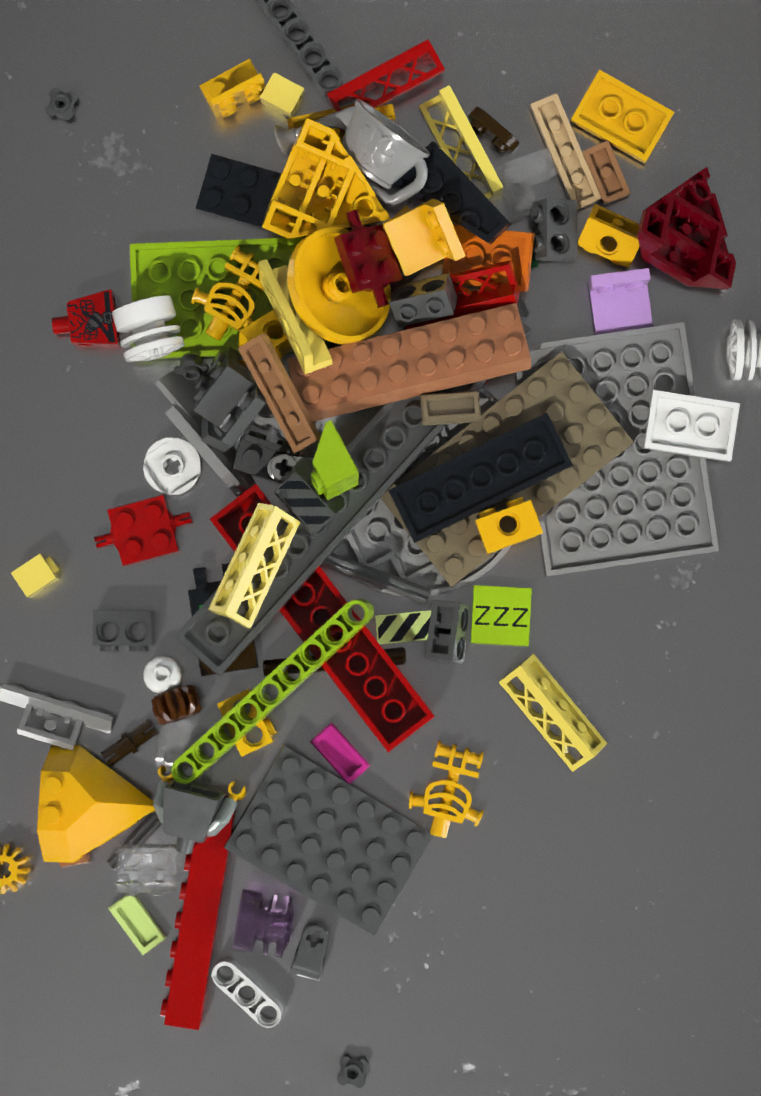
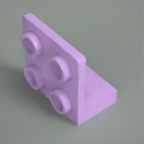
M649 268L590 276L588 285L595 335L653 327L647 285L650 281Z

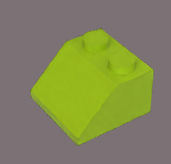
M331 420L325 423L313 459V472L310 473L312 477L311 483L318 496L323 494L327 501L358 486L359 472Z

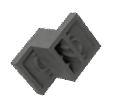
M230 346L224 353L220 351L211 363L213 368L207 375L203 373L194 385L196 391L193 395V399H195L193 411L222 430L221 441L232 447L266 404V400L250 370L238 363L239 352Z

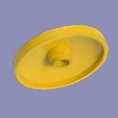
M328 227L306 236L295 247L288 265V289L298 315L310 330L329 342L350 344L371 337L384 324L390 308L391 288L390 284L384 288L389 305L377 308L373 292L361 291L352 294L334 241V237L347 233L350 230Z

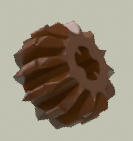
M184 685L154 696L151 700L154 716L157 718L158 723L162 725L187 719L202 710L199 694L192 685Z

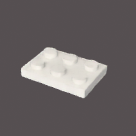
M653 390L643 448L730 462L732 460L740 403Z

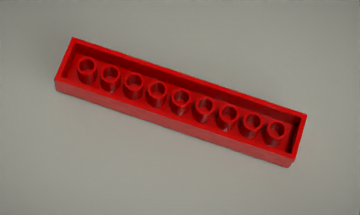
M254 484L210 518V521L234 552L258 503L272 505L257 484ZM319 566L280 609V612L301 640L305 642L335 615L347 601ZM352 609V615H353V617H354L356 620L361 621V619L357 616V614H356V613L354 612V610ZM334 624L330 630L331 636L335 640H341L343 630L339 625ZM366 626L322 665L388 753L435 717ZM312 644L309 650L319 660L322 654L319 646Z

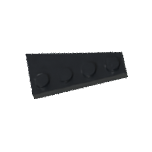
M432 141L426 147L430 156L424 158L428 168V179L424 187L413 196L424 203L431 199L443 202L452 221L491 245L512 224L449 156ZM415 166L394 184L404 188L412 183L416 178L417 171Z

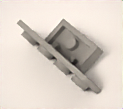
M2 683L0 686V701L25 708L17 734L73 751L82 726L105 733L111 732L113 717L105 711L86 709L73 701L63 702L53 699L52 696L43 692H30L17 684L7 685Z

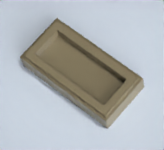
M479 391L420 395L422 426L481 422Z

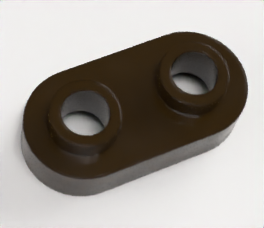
M476 106L468 115L473 130L480 135L485 133L492 139L491 144L503 154L506 151L512 153L519 145V141L483 109Z

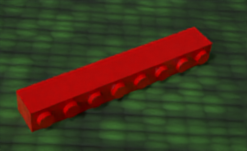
M236 809L229 823L216 836L208 837L204 843L195 842L193 853L186 854L184 871H189L187 883L182 882L179 900H184L183 911H177L174 929H179L178 941H172L170 958H175L173 970L168 969L165 987H170L168 999L163 998L160 1016H165L164 1025L199 1030L201 1027L229 857V850L223 846L233 831Z

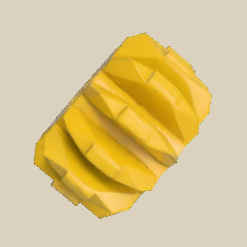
M8 843L4 845L3 852L0 849L1 865L6 862L9 863L8 870L11 874L8 872L3 875L1 873L2 867L0 866L1 894L7 892L8 886L12 892L17 891V882L23 885L27 882V879L21 874H27L31 871L29 867H22V864L29 860L28 856L19 859L17 856L21 853V848L17 847L11 853V846Z

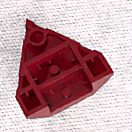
M706 167L643 210L637 233L643 260L686 286L729 289L732 286L736 261L734 254H729L724 238L728 237L716 194L711 193L707 182L710 174L708 167Z

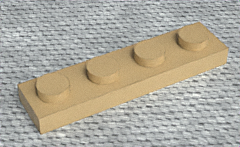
M556 93L531 103L530 109L569 200H577V211L601 201L600 193L558 94Z

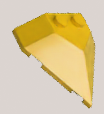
M306 118L273 192L262 228L291 239L307 236L328 227L350 228L346 213L358 209L362 225L387 221L391 217L375 196L376 194L351 155L347 153L336 132L329 127Z
M51 745L40 776L37 833L43 861L76 862L83 855L96 847H100L130 828L149 813L155 812L154 800L150 799L82 746L75 745L72 751Z

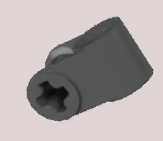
M311 921L305 925L299 946L294 955L291 974L319 981L328 943V930L322 922ZM314 930H318L321 937L316 942H312L311 936L308 935L313 934Z

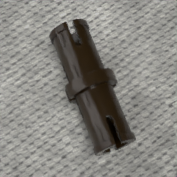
M147 719L130 733H123L120 740L104 751H101L104 760L115 753L114 756L106 761L110 767H113L114 764L131 752L135 754L139 751V746L159 734L156 727L144 733L153 725L150 719Z

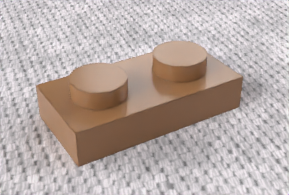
M609 141L582 151L602 198L603 206L631 194Z

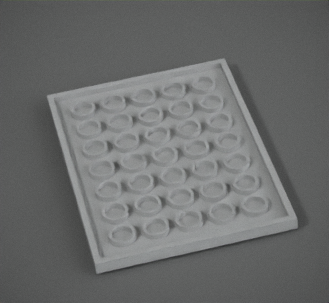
M685 322L528 345L531 356V369L515 372L517 386L562 351L634 441L631 446L538 518L543 534L540 535L546 577L718 552L719 545L705 458L643 448L653 390L696 396Z

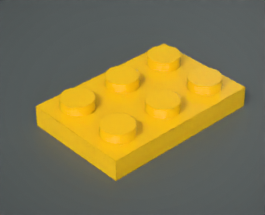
M599 69L570 122L603 141H609L610 145L645 164L672 118L674 111Z

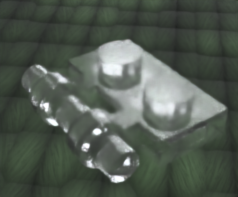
M176 844L117 845L116 874L118 877H128L127 882H115V893H127V896H137V893H153V896H163V893H174V881H164V876H176ZM138 876H154L153 881L138 882Z

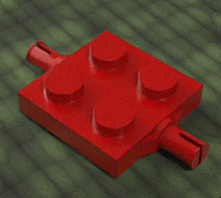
M164 494L108 509L107 512L111 523L110 533L95 536L94 540L98 542L96 543L97 549L114 544L119 551L121 562L124 566L179 551L175 536L176 527L193 522L192 518H187L191 516L190 511L173 516L167 508Z

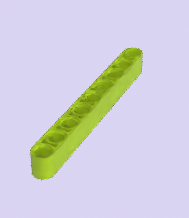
M362 598L346 603L173 763L171 773L174 780L181 784H188L201 777L371 621L374 615L372 604ZM356 604L362 606L365 611V616L361 621L356 620L352 615V608ZM334 624L339 625L343 630L341 640H335L331 636L330 630ZM312 644L319 646L322 654L319 660L313 659L309 654V648ZM290 664L296 665L300 670L299 678L296 680L288 675ZM268 684H273L277 687L278 697L276 699L268 696L266 692ZM248 703L253 704L257 709L255 718H250L245 712V707ZM226 723L232 724L235 728L236 733L233 738L228 737L224 732ZM205 742L213 746V757H209L204 753L203 746ZM184 762H188L193 767L192 776L184 774L182 770Z

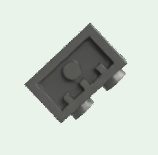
M250 431L249 435H241L231 469L282 484L283 482L275 481L269 476L267 472L269 461L281 454L298 457L300 451L294 453L289 443L284 440L278 439L277 443L266 441V435L255 431ZM283 460L280 464L275 465V469L280 470L281 476L282 473L288 472V467L284 466Z

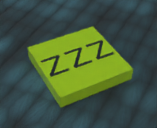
M473 585L470 643L529 646L532 588Z

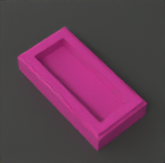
M332 722L310 741L348 784L352 783L370 766Z

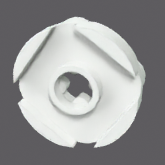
M179 438L160 439L148 449L145 455L143 465L145 478L152 488L165 495H181L188 492L196 485L201 476L202 469L199 453L185 440ZM168 459L174 462L179 460L181 465L177 467L178 473L174 474L172 471L167 473L165 471V468L168 466L166 462Z

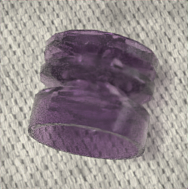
M243 889L234 934L233 950L252 953L256 942L263 941V955L268 956L270 943L277 944L275 957L282 958L284 950L290 942L294 919L292 896L285 895L283 908H277L278 894H273L269 906H264L262 891Z

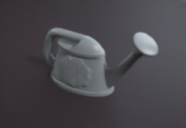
M356 99L354 106L315 120V122L326 127L344 130L345 135L342 145L347 153L351 155L363 176L367 175L387 189H390L393 183L415 166L417 171L415 180L393 194L385 192L364 176L379 202L385 205H396L412 197L424 187L428 179V168L424 158L430 156L429 151L407 131L371 105ZM280 125L274 126L275 140L283 154L288 155L302 126L296 129H285Z

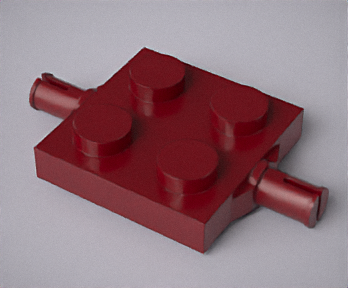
M358 209L346 213L351 230L334 237L352 294L361 291L373 292L377 308L385 307L389 303L384 288L391 283L403 279L395 254L384 231L383 224L373 227L362 226Z

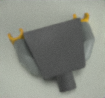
M162 765L158 768V775L162 780L157 784L153 806L159 821L163 824L164 833L178 837L175 850L182 854L193 853L195 842L204 843L208 837L216 836L229 823L238 805L236 801L242 800L246 796V787L244 785L241 793L234 794L232 789L235 787L236 782H231L228 786L229 797L225 798V792L190 783H178L174 780L172 773L169 776H165L166 767Z

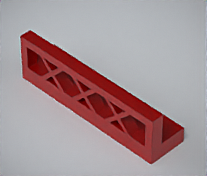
M429 39L337 89L327 93V101L331 108H334L335 112L341 111V106L354 99H360L369 103V105L376 109L443 73L445 68ZM430 58L436 68L428 72L415 69L417 65ZM404 72L410 73L406 84L399 86L390 83L391 79ZM414 74L419 76L412 80ZM378 86L384 87L382 97L376 100L364 97L365 93ZM388 88L394 89L393 91L387 93Z
M510 260L450 274L458 296L454 315L405 327L406 329L416 328L514 303L518 304L520 288ZM506 271L509 282L498 284L490 280L493 273ZM472 278L482 283L480 288L474 291L462 285L465 280Z

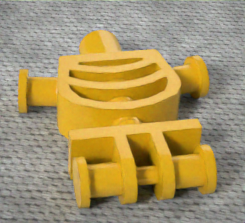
M236 246L229 261L233 262L235 260L242 264L241 268L238 269L228 262L224 266L225 270L239 277L236 285L219 282L213 285L209 294L201 292L200 288L196 287L191 300V304L197 302L205 305V313L213 317L205 333L218 341L221 340L228 326L239 332L243 327L245 328L254 322L251 318L255 313V303L248 292H246L249 284L264 291L261 282L257 279L259 276V263L253 261L255 255L252 253L248 255L242 252L239 246ZM249 266L255 269L252 275L246 273ZM222 289L232 290L230 295L218 293ZM242 296L249 302L248 312L239 302ZM220 300L226 302L225 305L213 303V301ZM236 307L242 312L244 316L241 320L234 312V309H236Z
M438 740L434 757L437 758L439 755L449 759L447 764L433 760L432 766L448 770L447 779L430 782L425 788L424 795H413V792L410 791L409 809H412V806L423 807L424 814L434 816L430 834L446 838L451 821L463 823L466 818L474 822V826L477 827L484 811L480 810L478 812L470 808L472 803L471 794L463 785L458 783V778L460 774L478 778L479 772L465 769L466 763L477 765V769H480L484 752H480V754L469 752L470 748L465 747L464 753L456 751V744H452V747L441 744V741ZM454 757L462 759L460 767L452 765ZM445 785L443 792L430 793L434 786ZM456 788L465 793L466 803L455 795ZM442 797L440 803L428 804L429 799ZM453 800L463 807L462 812L452 806Z

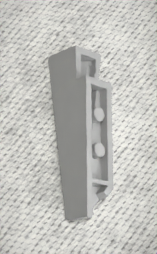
M174 371L159 379L155 383L156 386L173 404L165 414L235 496L239 497L256 484L250 474L231 469L236 454L233 446L224 453L201 441V420L204 417L193 411L195 400L193 395L196 391L193 380H187L183 375L175 374Z

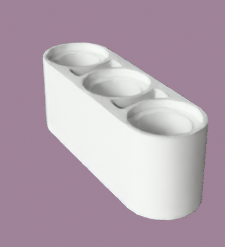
M223 958L216 963L212 970L214 983L259 1025L265 1028L276 1026L282 1016L283 1009L281 1003L235 960ZM229 966L233 970L234 976L229 980H224L219 976L218 968ZM243 986L252 987L255 990V997L249 1000L242 998L239 992L240 988ZM264 1006H272L276 1009L277 1016L273 1019H266L262 1016L261 1009Z

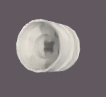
M170 296L143 299L124 305L112 312L117 332H131L132 334L120 342L123 348L134 347L124 353V358L127 362L150 361L162 358L185 345L182 337H172L181 331L180 326L165 325L166 322L176 316Z
M741 319L732 320L726 348L727 363L732 381L741 380L743 369L746 381L753 379L756 368H759L761 377V328L760 333H757L753 319L746 321L745 330Z

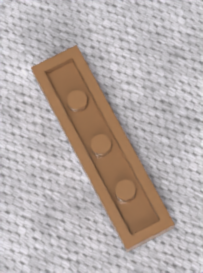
M261 334L240 346L238 350L292 451L296 453L320 440L321 435L267 334Z

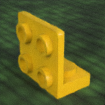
M250 58L199 85L216 118L221 115L225 118L238 111L237 107L245 102L252 104L260 100V96L266 87L264 77L261 73H257Z
M431 199L383 223L384 231L388 236L398 264L405 276H409L445 257L454 261L465 257L443 202L436 199Z

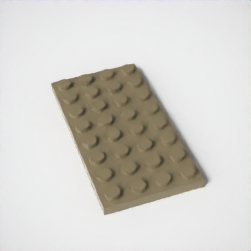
M561 351L481 415V422L470 423L394 483L390 489L548 413L573 466L482 510L485 511L495 507L496 512L508 508L507 502L523 497L524 502L532 501L536 515L540 518L631 446L634 441ZM387 491L381 497V500L409 534L389 491ZM478 513L416 542L450 587L454 586L495 553L486 554L475 525V520L480 519ZM505 516L500 519L499 526L502 531L510 533L515 530L516 522L513 518Z

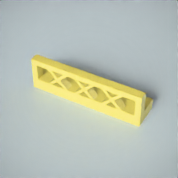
M450 85L439 90L438 96L419 105L418 108L438 146L456 164L459 153L471 157L473 161L471 172L463 171L470 180L475 179L484 182L489 191L484 195L488 199L502 193L503 185ZM442 102L447 112L444 122L432 119L427 109ZM449 117H450V119H451L453 125L447 124V121H448V118H449ZM436 125L442 127L440 133H439V131H438ZM445 128L457 131L460 139L457 147L444 143L442 137ZM462 142L466 150L460 149ZM449 150L455 152L454 159L452 158ZM475 167L478 170L480 176L474 174Z
M267 259L259 261L260 282L304 374L332 365V357L323 338L308 328L292 303L287 282V265L272 270Z
M258 503L208 609L215 614L229 617L244 627L251 629L300 521L276 506ZM280 519L289 524L284 534L278 537L276 527ZM272 546L274 556L270 562L265 563L264 553L266 548ZM260 573V586L253 590L251 580L255 574ZM247 600L249 609L245 618H243L236 612L241 602Z
M532 654L499 681L500 685L572 772L594 758L608 744L535 654ZM517 676L525 685V691L518 690L511 680ZM532 701L539 702L543 707V714L537 713L532 708ZM550 723L557 725L562 730V736L555 735L550 730ZM569 746L575 747L583 757L576 761L569 753Z

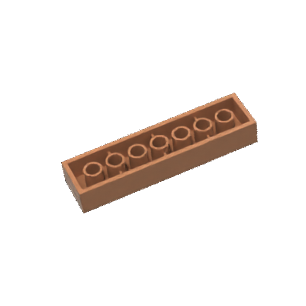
M517 303L329 348L328 351L332 357V365L304 374L297 357L287 359L293 385L313 422L531 369V356Z

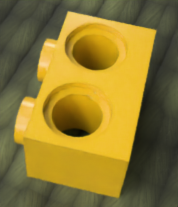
M250 688L217 703L222 717L234 707L238 700H242L251 692ZM249 703L250 712L247 716L255 718L257 709L253 704ZM270 718L263 719L256 725L263 733L261 741L253 743L245 735L236 744L241 757L274 742L273 735L277 733ZM226 723L233 738L236 733L235 728L232 724Z

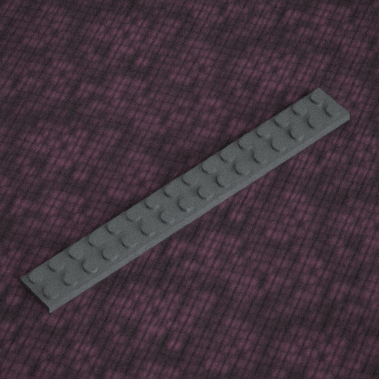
M522 322L525 337H527L531 329ZM487 380L429 394L478 391ZM420 396L385 404L346 447L359 472L358 486L328 501L323 494L319 495L324 503L335 513V517L314 536L300 522L251 629L244 627L229 617L215 614L208 609L215 596V591L175 635V638L220 677L447 424L422 426ZM290 510L287 512V514L297 519ZM282 519L276 527L278 537L284 534L289 524ZM272 546L266 548L264 553L265 563H268L274 556ZM260 573L255 574L251 580L253 590L260 586ZM247 600L241 602L236 612L243 618H245L249 609Z

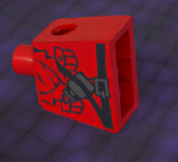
M112 289L68 301L66 303L68 316L52 318L54 335L70 333L71 343L74 346L121 347L120 333L116 330L112 312L117 309L115 293Z

